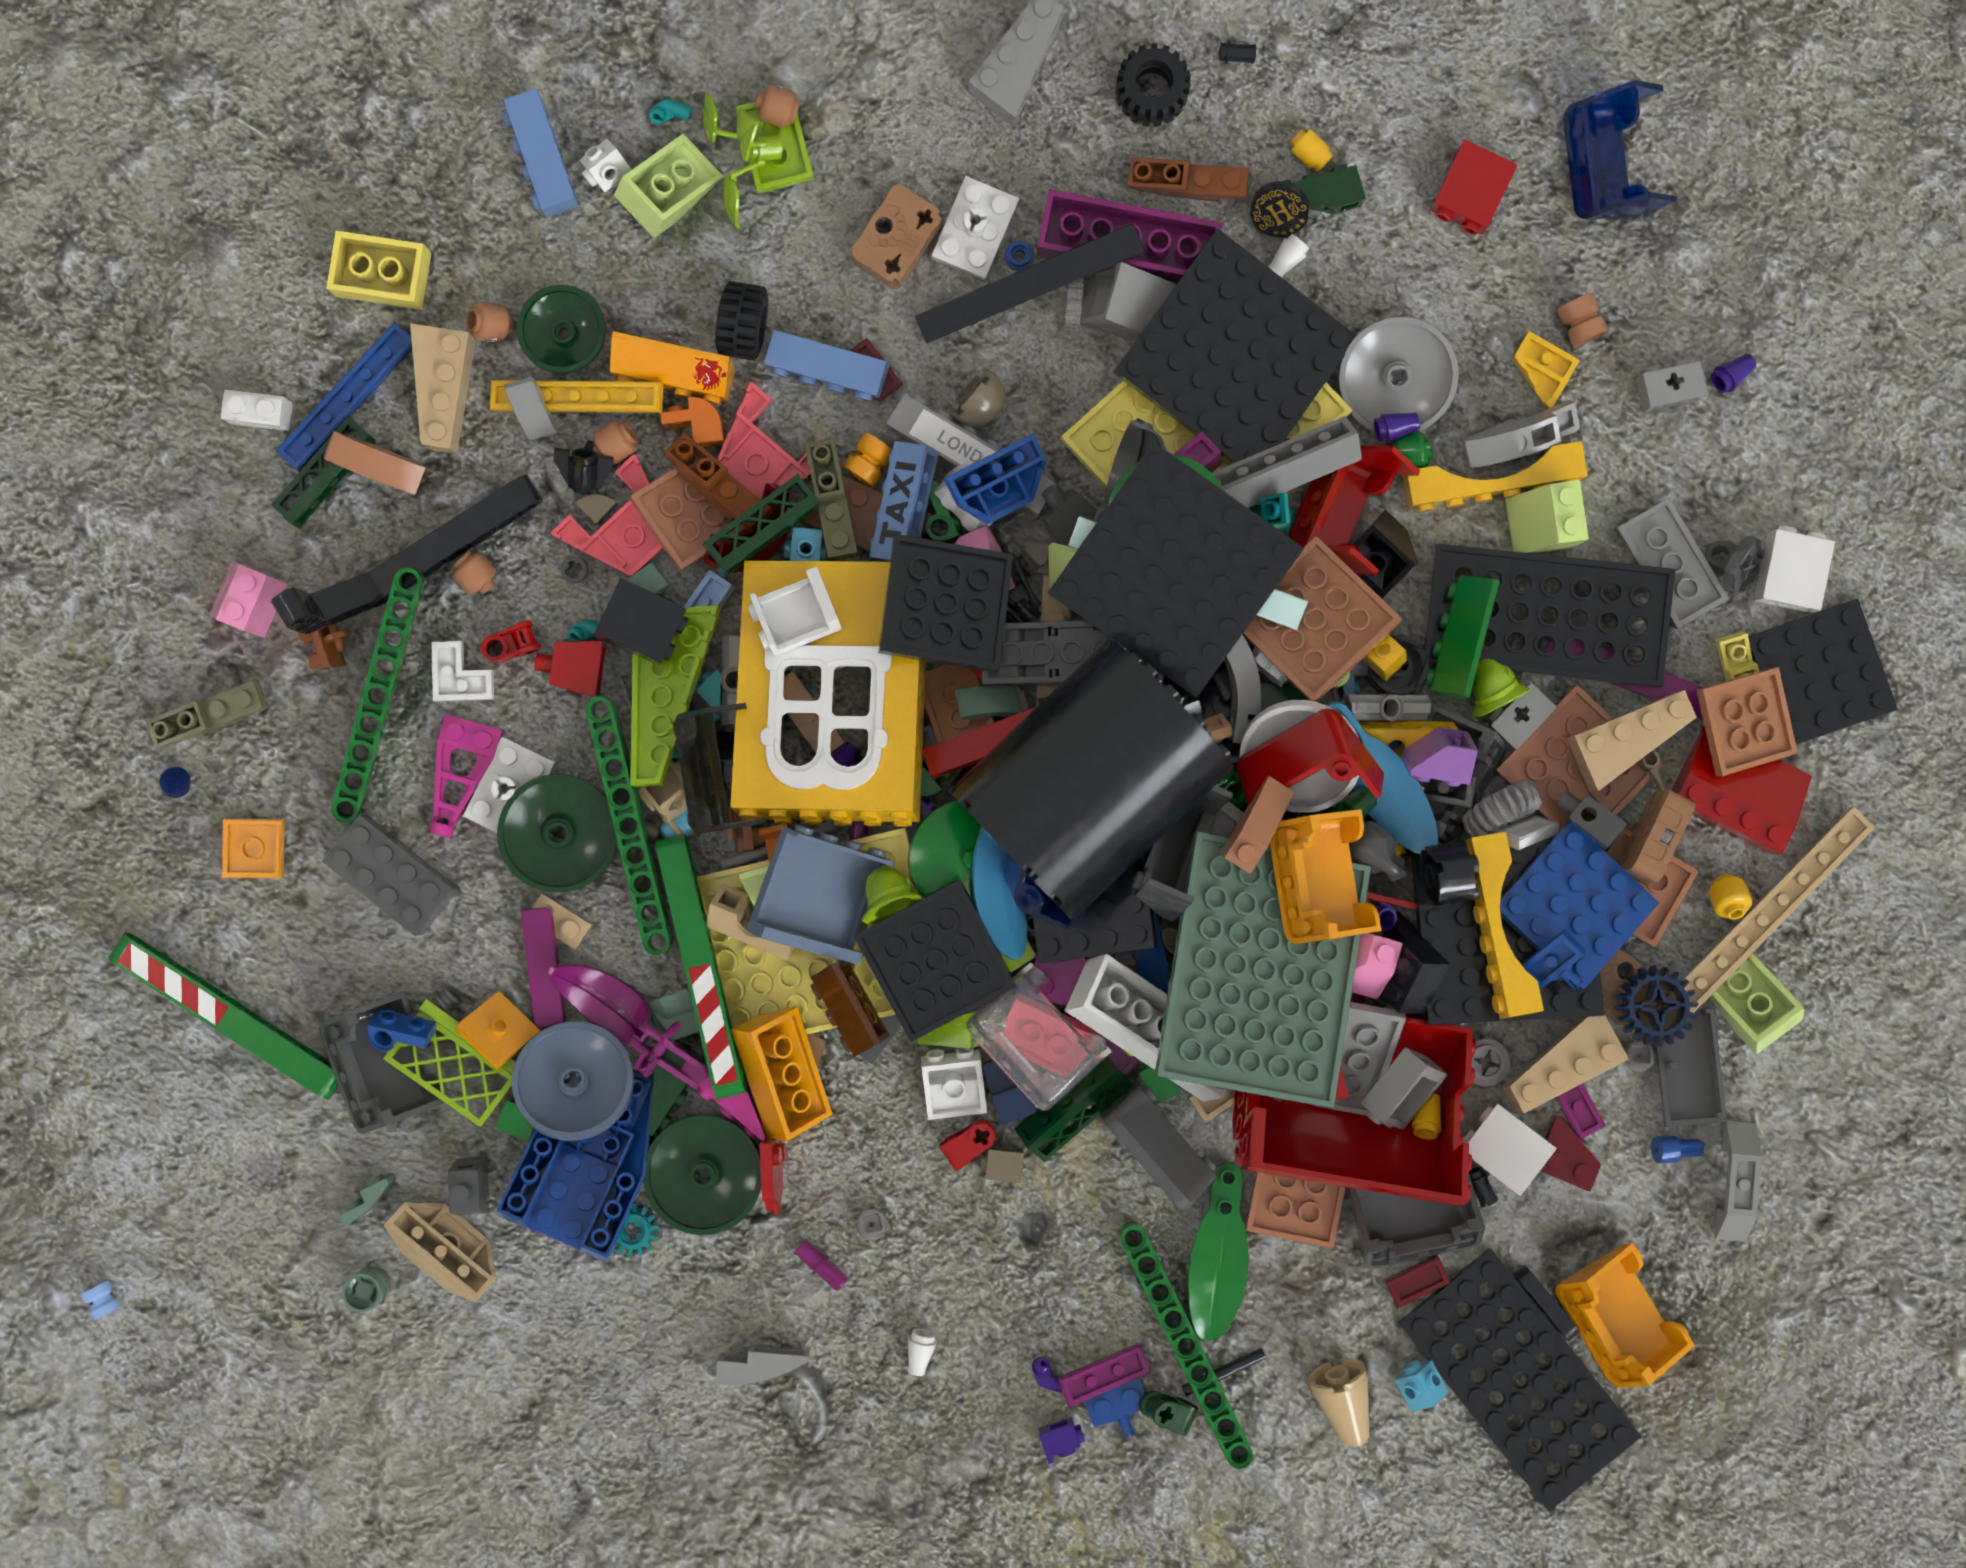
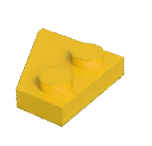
M1530 331L1526 333L1512 357L1545 409L1554 406L1580 361Z

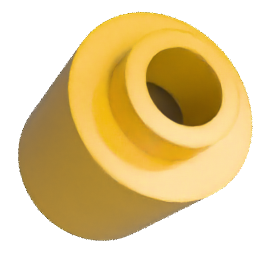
M1302 129L1290 141L1294 146L1290 151L1309 170L1313 168L1316 172H1319L1334 156L1329 151L1330 147L1312 129H1309L1307 133Z

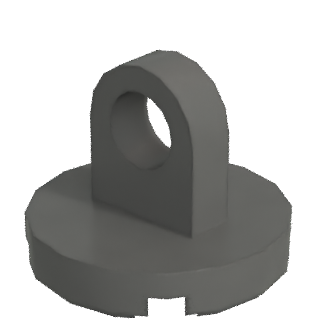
M1752 536L1743 539L1739 545L1721 540L1713 542L1707 547L1705 558L1712 570L1724 575V589L1733 594H1738V592L1746 591L1756 578L1760 568L1756 564L1758 558H1764L1765 546L1762 540ZM1718 552H1726L1729 554L1723 560H1716L1713 558V556Z

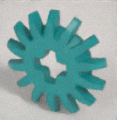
M633 1204L632 1211H630L617 1242L620 1245L617 1251L618 1254H621L625 1248L628 1249L627 1257H632L633 1250H637L639 1256H642L643 1246L649 1250L653 1248L648 1242L649 1239L658 1240V1236L651 1232L652 1230L659 1229V1225L650 1224V1221L655 1219L656 1216L653 1214L647 1218L645 1216L648 1210L647 1207L644 1206L641 1213L637 1212V1204ZM629 1222H634L636 1227L641 1228V1232L636 1234V1238H631V1235L628 1233L625 1234L624 1229L629 1227Z

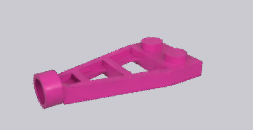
M449 714L445 715L437 740L433 818L428 832L447 838L452 837L454 827L467 808L479 782L494 759L497 746L501 737H503L504 731ZM455 749L466 750L477 756V763L467 776H457L451 770V754ZM449 780L460 782L465 786L460 801L455 805L448 804L444 800L445 787ZM446 818L449 821L448 825L439 823L440 819Z

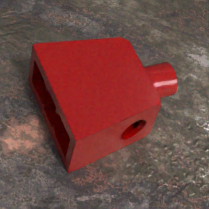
M603 641L557 642L554 644L553 655L537 653L535 671L550 673L549 684L591 698L600 696L607 644Z

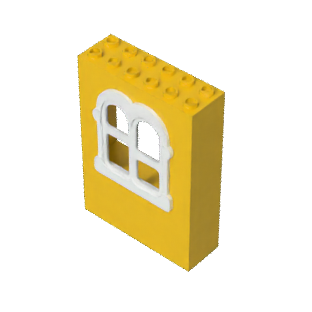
M744 561L730 808L741 819H744L745 823L762 824L763 820H774L775 824L787 823L790 825L792 820H804V824L822 825V821H834L835 825L850 826L852 821H864L866 826H881L882 822H894V826L910 827L912 822H920L926 661L878 653L890 562ZM817 566L842 630L774 656L770 647L766 649L763 647L758 634L763 628L760 621L754 623L748 605L753 603L749 594L755 592L757 597H761L808 578L806 570ZM786 667H820L822 671L820 698L816 701L785 700L783 690ZM837 667H869L871 669L870 710L868 715L835 716L832 713L834 670ZM786 713H815L819 716L817 753L813 760L806 765H791L781 755L782 717ZM834 729H865L868 731V750L862 762L855 766L846 767L834 761L830 750L831 732Z

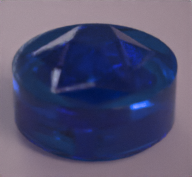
M168 768L160 776L161 790L168 797H182L191 788L190 776L183 768Z

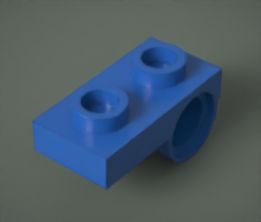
M379 1008L368 1024L367 1035H369L370 1044L379 1051H390L397 1042L426 1048L436 1032V1021Z

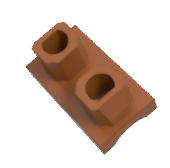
M335 623L310 634L299 633L301 640L305 644L314 643L316 652L308 655V661L312 669L340 668L346 665L342 651H345L343 640L350 637L348 630L339 631Z

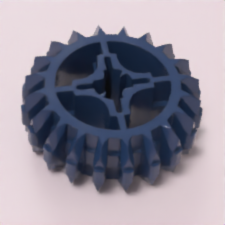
M1656 965L1650 966L1648 972L1645 968H1639L1637 971L1638 977L1633 973L1628 974L1627 977L1631 985L1626 982L1620 983L1619 986L1625 991V994L1616 993L1615 998L1623 1000L1622 1005L1614 1006V1010H1623L1624 1014L1617 1018V1022L1627 1021L1628 1023L1623 1028L1624 1033L1631 1032L1634 1029L1632 1040L1638 1041L1643 1036V1045L1649 1046L1652 1040L1656 1047H1662L1664 1040L1668 1045L1674 1044V1036L1678 1039H1683L1685 1035L1681 1028L1691 1030L1693 1026L1687 1019L1697 1018V1014L1690 1012V1008L1697 1007L1698 1002H1689V997L1695 995V991H1685L1684 989L1688 986L1689 981L1685 979L1678 983L1680 973L1675 971L1669 976V968L1666 966L1662 967L1659 972ZM1649 982V989H1646L1645 999L1642 1002H1634L1638 990ZM1659 982L1670 988L1677 1000L1667 999L1663 993V988H1660ZM1652 1002H1656L1661 1005L1667 1004L1669 1007L1656 1010L1644 1008L1643 1005H1651ZM1671 1010H1678L1673 1023L1663 1030L1667 1013ZM1635 1012L1646 1014L1649 1024L1652 1025V1030L1642 1025Z

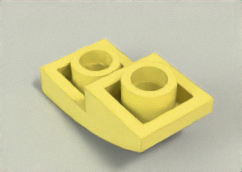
M1741 631L1715 639L1726 681L1759 671L1758 664L1752 659L1748 633Z

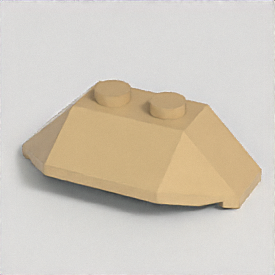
M404 1202L384 1224V1227L401 1253L449 1293L477 1302L497 1279L494 1270L491 1241L460 1215L450 1214L449 1206L445 1203Z

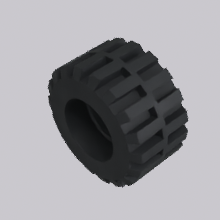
M1151 43L1150 49H1146L1145 45L1139 46L1137 53L1132 50L1128 54L1127 60L1124 59L1122 61L1120 70H1118L1115 87L1118 106H1123V114L1125 116L1128 114L1132 115L1131 121L1137 123L1138 119L1142 120V126L1146 127L1149 126V122H1154V127L1161 126L1162 121L1165 120L1168 124L1173 120L1174 115L1178 117L1183 106L1185 107L1191 86L1190 71H1187L1188 64L1185 59L1180 61V53L1176 50L1173 54L1170 53L1169 46L1164 45L1163 49H1158V43ZM1145 74H1158L1168 82L1170 91L1162 97H1147L1139 91L1136 81Z
M729 281L726 284L721 295L716 321L715 345L718 354L755 361L762 348L768 315V293L764 286Z

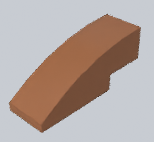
M333 431L323 457L325 460L414 495L426 469L417 460L393 453L387 448L337 431Z

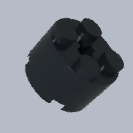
M1396 635L1391 637L1406 650L1407 661L1401 666L1402 670L1395 672L1385 681L1368 665V676H1365L1366 681L1380 694H1408L1423 684L1429 672V660L1423 646L1412 637Z
M1465 841L1430 845L1424 847L1426 850H1421L1419 861L1421 880L1427 879L1429 889H1425L1424 892L1432 906H1442L1478 899L1479 889L1475 881V873L1479 872V861L1476 855H1470Z

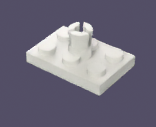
M965 176L932 253V259L986 281L1020 198Z
M501 737L494 759L479 782L463 817L497 833L499 817L507 800L526 782L539 776L552 774L557 763L505 737Z

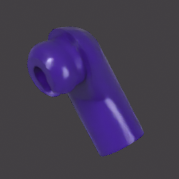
M1043 1356L1036 1358L1032 1363V1372L1037 1384L1040 1387L1062 1393L1057 1380L1059 1376L1054 1375L1048 1358Z

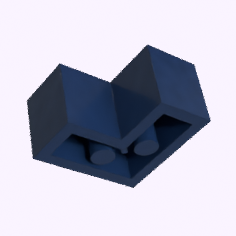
M1011 1052L982 1063L981 1066L1002 1125L1036 1113L1035 1105L1039 1104V1099L1033 1084L1027 1086L1023 1074L1029 1072L1023 1056L1017 1058L1016 1053Z

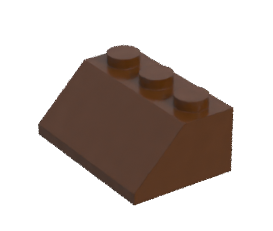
M837 961L810 977L813 981V984H811L812 991L818 1000L823 999L828 1008L825 1011L826 1016L832 1026L837 1025L842 1034L840 1041L848 1053L852 1052L855 1057L890 1037L850 962Z

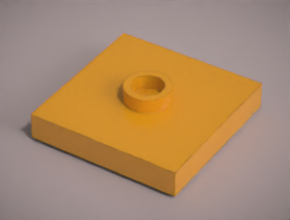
M223 819L222 878L283 879L285 820Z
M500 991L464 1018L455 1028L496 1070L507 1063L535 1035L541 1032Z

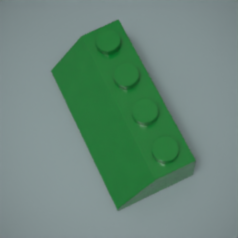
M1460 575L1456 582L1451 581L1447 593V599L1451 600L1448 611L1443 610L1439 627L1444 628L1441 640H1435L1432 650V656L1436 657L1434 668L1429 667V672L1424 682V685L1429 686L1427 693L1461 702L1470 697L1500 580Z

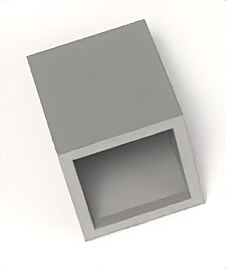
M1123 262L1097 271L1092 278L1080 325L1136 341L1176 284Z

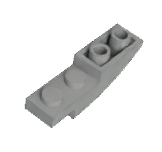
M1567 400L1520 421L1510 419L1463 439L1467 466L1475 468L1501 463L1562 443L1561 437L1580 429L1576 402Z

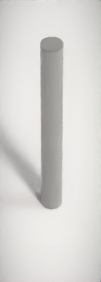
M826 821L822 825L810 827V829L814 830L812 835L818 837L821 832L828 834L836 831L833 821ZM766 844L721 860L723 869L736 868L768 856Z

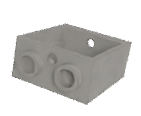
M1405 1047L1362 1100L1361 1104L1368 1110L1366 1115L1376 1124L1381 1125L1382 1123L1390 1129L1394 1126L1404 1130L1448 1074L1428 1056Z

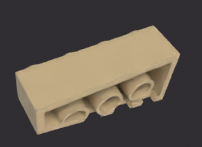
M410 323L421 445L431 451L458 455L476 339L469 332Z
M1682 690L1571 735L1566 739L1589 792H1596L1697 717L1686 691Z
M1605 1013L1604 1016L1582 1017L1553 1044H1550L1535 1060L1530 1062L1505 1084L1502 1089L1516 1114H1524L1629 1060Z

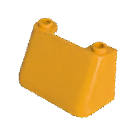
M1362 809L1309 815L1280 821L1270 841V849L1283 930L1286 938L1291 943H1308L1381 931L1379 914L1375 906L1368 902L1358 903L1349 843L1356 842L1363 836L1364 822Z
M1633 1243L1622 1244L1564 1279L1555 1288L1558 1300L1569 1318L1579 1329L1581 1338L1602 1373L1611 1384L1620 1388L1650 1386L1695 1346L1685 1326L1674 1321L1663 1320L1635 1273L1643 1267L1642 1254Z

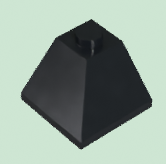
M1386 510L1353 543L1360 550L1361 555L1379 569L1377 575H1356L1380 598H1383L1418 563L1407 529Z

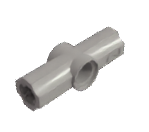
M722 636V675L720 679L722 685V725L735 726L737 688L732 689L729 687L728 678L730 675L738 673L740 636Z
M1343 694V698L1340 701L1349 708L1356 720L1426 721L1431 713V703L1427 695ZM1385 702L1387 704L1386 712L1383 709Z

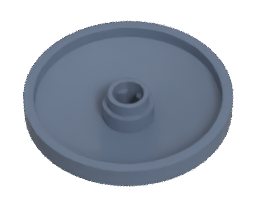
M577 1021L559 1023L535 1035L520 1052L512 1074L513 1096L524 1119L538 1132L563 1141L588 1139L610 1128L626 1110L634 1086L632 1064L622 1043L612 1033L598 1025Z

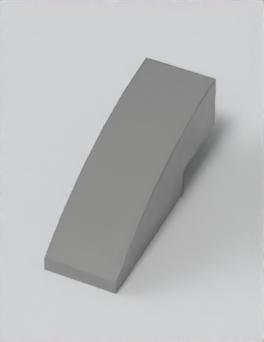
M751 1345L748 1350V1357L720 1355L717 1360L715 1385L749 1384L778 1377L807 1363L810 1350Z

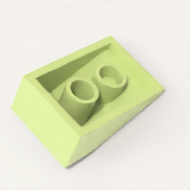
M682 134L621 178L614 196L650 235L656 238L675 224L719 183L723 175Z
M1753 953L1709 997L1736 1034L1756 1055L1801 1022L1804 1016L1802 1004Z

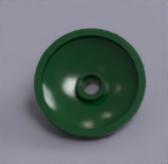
M553 285L539 290L523 305L517 321V337L522 351L537 367L551 373L567 374L583 369L598 356L606 337V323L601 308L588 293L574 286ZM564 329L570 331L567 338L560 337V333Z

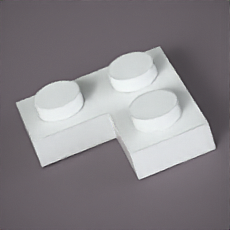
M431 642L433 701L494 700V671L464 670V642Z

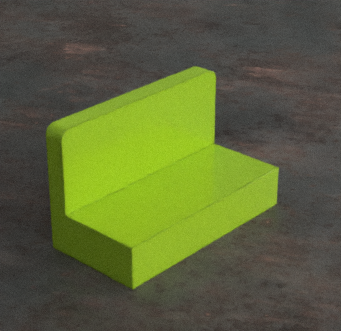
M968 1012L918 1038L917 1043L921 1045L972 1048L975 1013Z

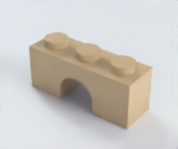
M722 884L710 903L706 927L789 960L795 947L765 940L747 931L746 928L753 912L749 906L748 894Z

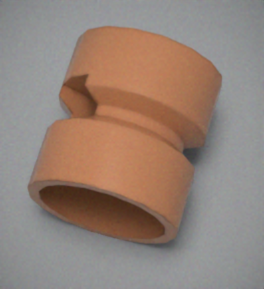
M1593 293L1576 298L1557 309L1562 324L1570 326L1568 337L1573 348L1586 344L1609 332L1603 317L1595 314L1599 307Z

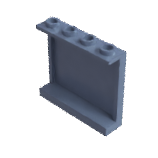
M796 824L795 829L783 826L746 930L765 940L859 965L863 953L854 949L856 943L854 935L860 932L863 923L861 918L868 909L865 891L866 880L875 869L883 866V864L894 867L895 862L885 858L886 852L873 847H869L867 852L861 850L863 845L845 839L844 844L837 842L838 837L821 832L819 837L812 835L814 830Z

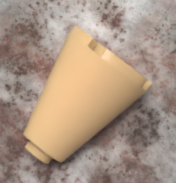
M1340 1359L1342 1364L1333 1367L1330 1361L1315 1368L1309 1374V1387L1341 1443L1352 1448L1359 1447L1365 1443L1370 1435L1368 1372L1365 1364L1357 1359Z

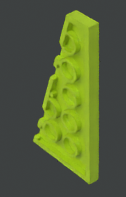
M719 605L684 607L687 609L684 616L689 619L682 634L676 632L671 641L676 646L669 661L663 659L662 663L658 665L632 654L630 785L633 787L663 786L722 609Z

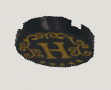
M1276 181L1265 184L1256 191L1251 202L1250 216L1253 224L1262 233L1272 237H1286L1291 234L1294 235L1304 227L1308 220L1310 204L1306 194L1298 186L1293 184L1290 186L1284 184V182Z

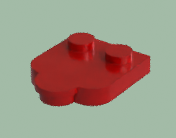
M767 1137L759 1144L762 1199L765 1202L767 1212L773 1211L774 1214H780L781 1197L783 1194L782 1161L787 1159L786 1143H782V1140Z

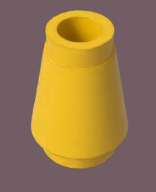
M1433 1093L1414 1117L1412 1122L1413 1133L1421 1139H1436L1438 1133L1442 1130L1441 1097Z

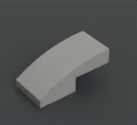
M533 376L505 384V390L512 408L530 441L557 433V424L545 406V396Z

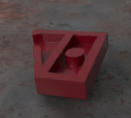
M1554 1115L1545 1140L1557 1149L1540 1171L1590 1192L1601 1164L1564 1120Z

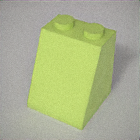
M1580 480L1549 484L1505 499L1513 552L1537 554L1572 549L1589 539Z

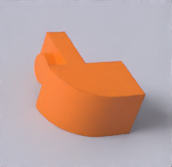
M688 397L689 409H685L684 406H672L667 408V412L660 413L661 424L665 430L692 426L693 440L703 448L722 446L725 442L722 419L713 405L704 399Z

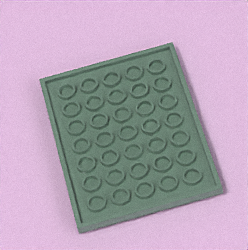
M1194 832L1184 893L1195 898L1193 903L1180 916L1154 1076L1334 1108L1360 935L1300 944L1291 943L1286 938L1283 930L1270 846H1268L1252 873L1249 874L1218 854L1228 839L1227 837ZM1352 863L1358 903L1366 902L1371 866Z

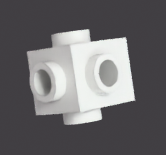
M605 139L598 146L588 149L585 156L579 160L586 169L582 172L586 180L592 187L597 184L604 192L618 186L621 178L632 170L617 148L608 139Z

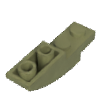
M834 438L805 444L814 493L820 501L818 510L829 561H836L858 556Z
M251 680L205 700L194 701L147 720L146 723L155 749H159L247 719L249 715L268 708L259 680Z

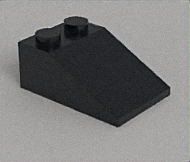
M1395 911L1397 922L1391 930L1385 931L1382 937L1403 944L1395 972L1381 995L1398 1013H1426L1427 1005L1431 1003L1450 963L1425 938L1421 937L1419 931L1399 911Z

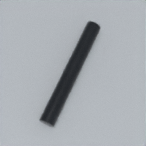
M1259 1348L1213 1371L1218 1381H1221L1267 1358L1262 1348ZM1189 1382L1181 1386L1186 1397L1194 1394Z

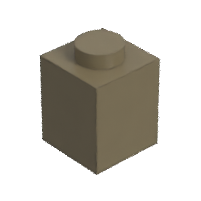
M991 1146L988 1148V1153H982L980 1171H986L985 1179L1021 1183L1024 1150Z

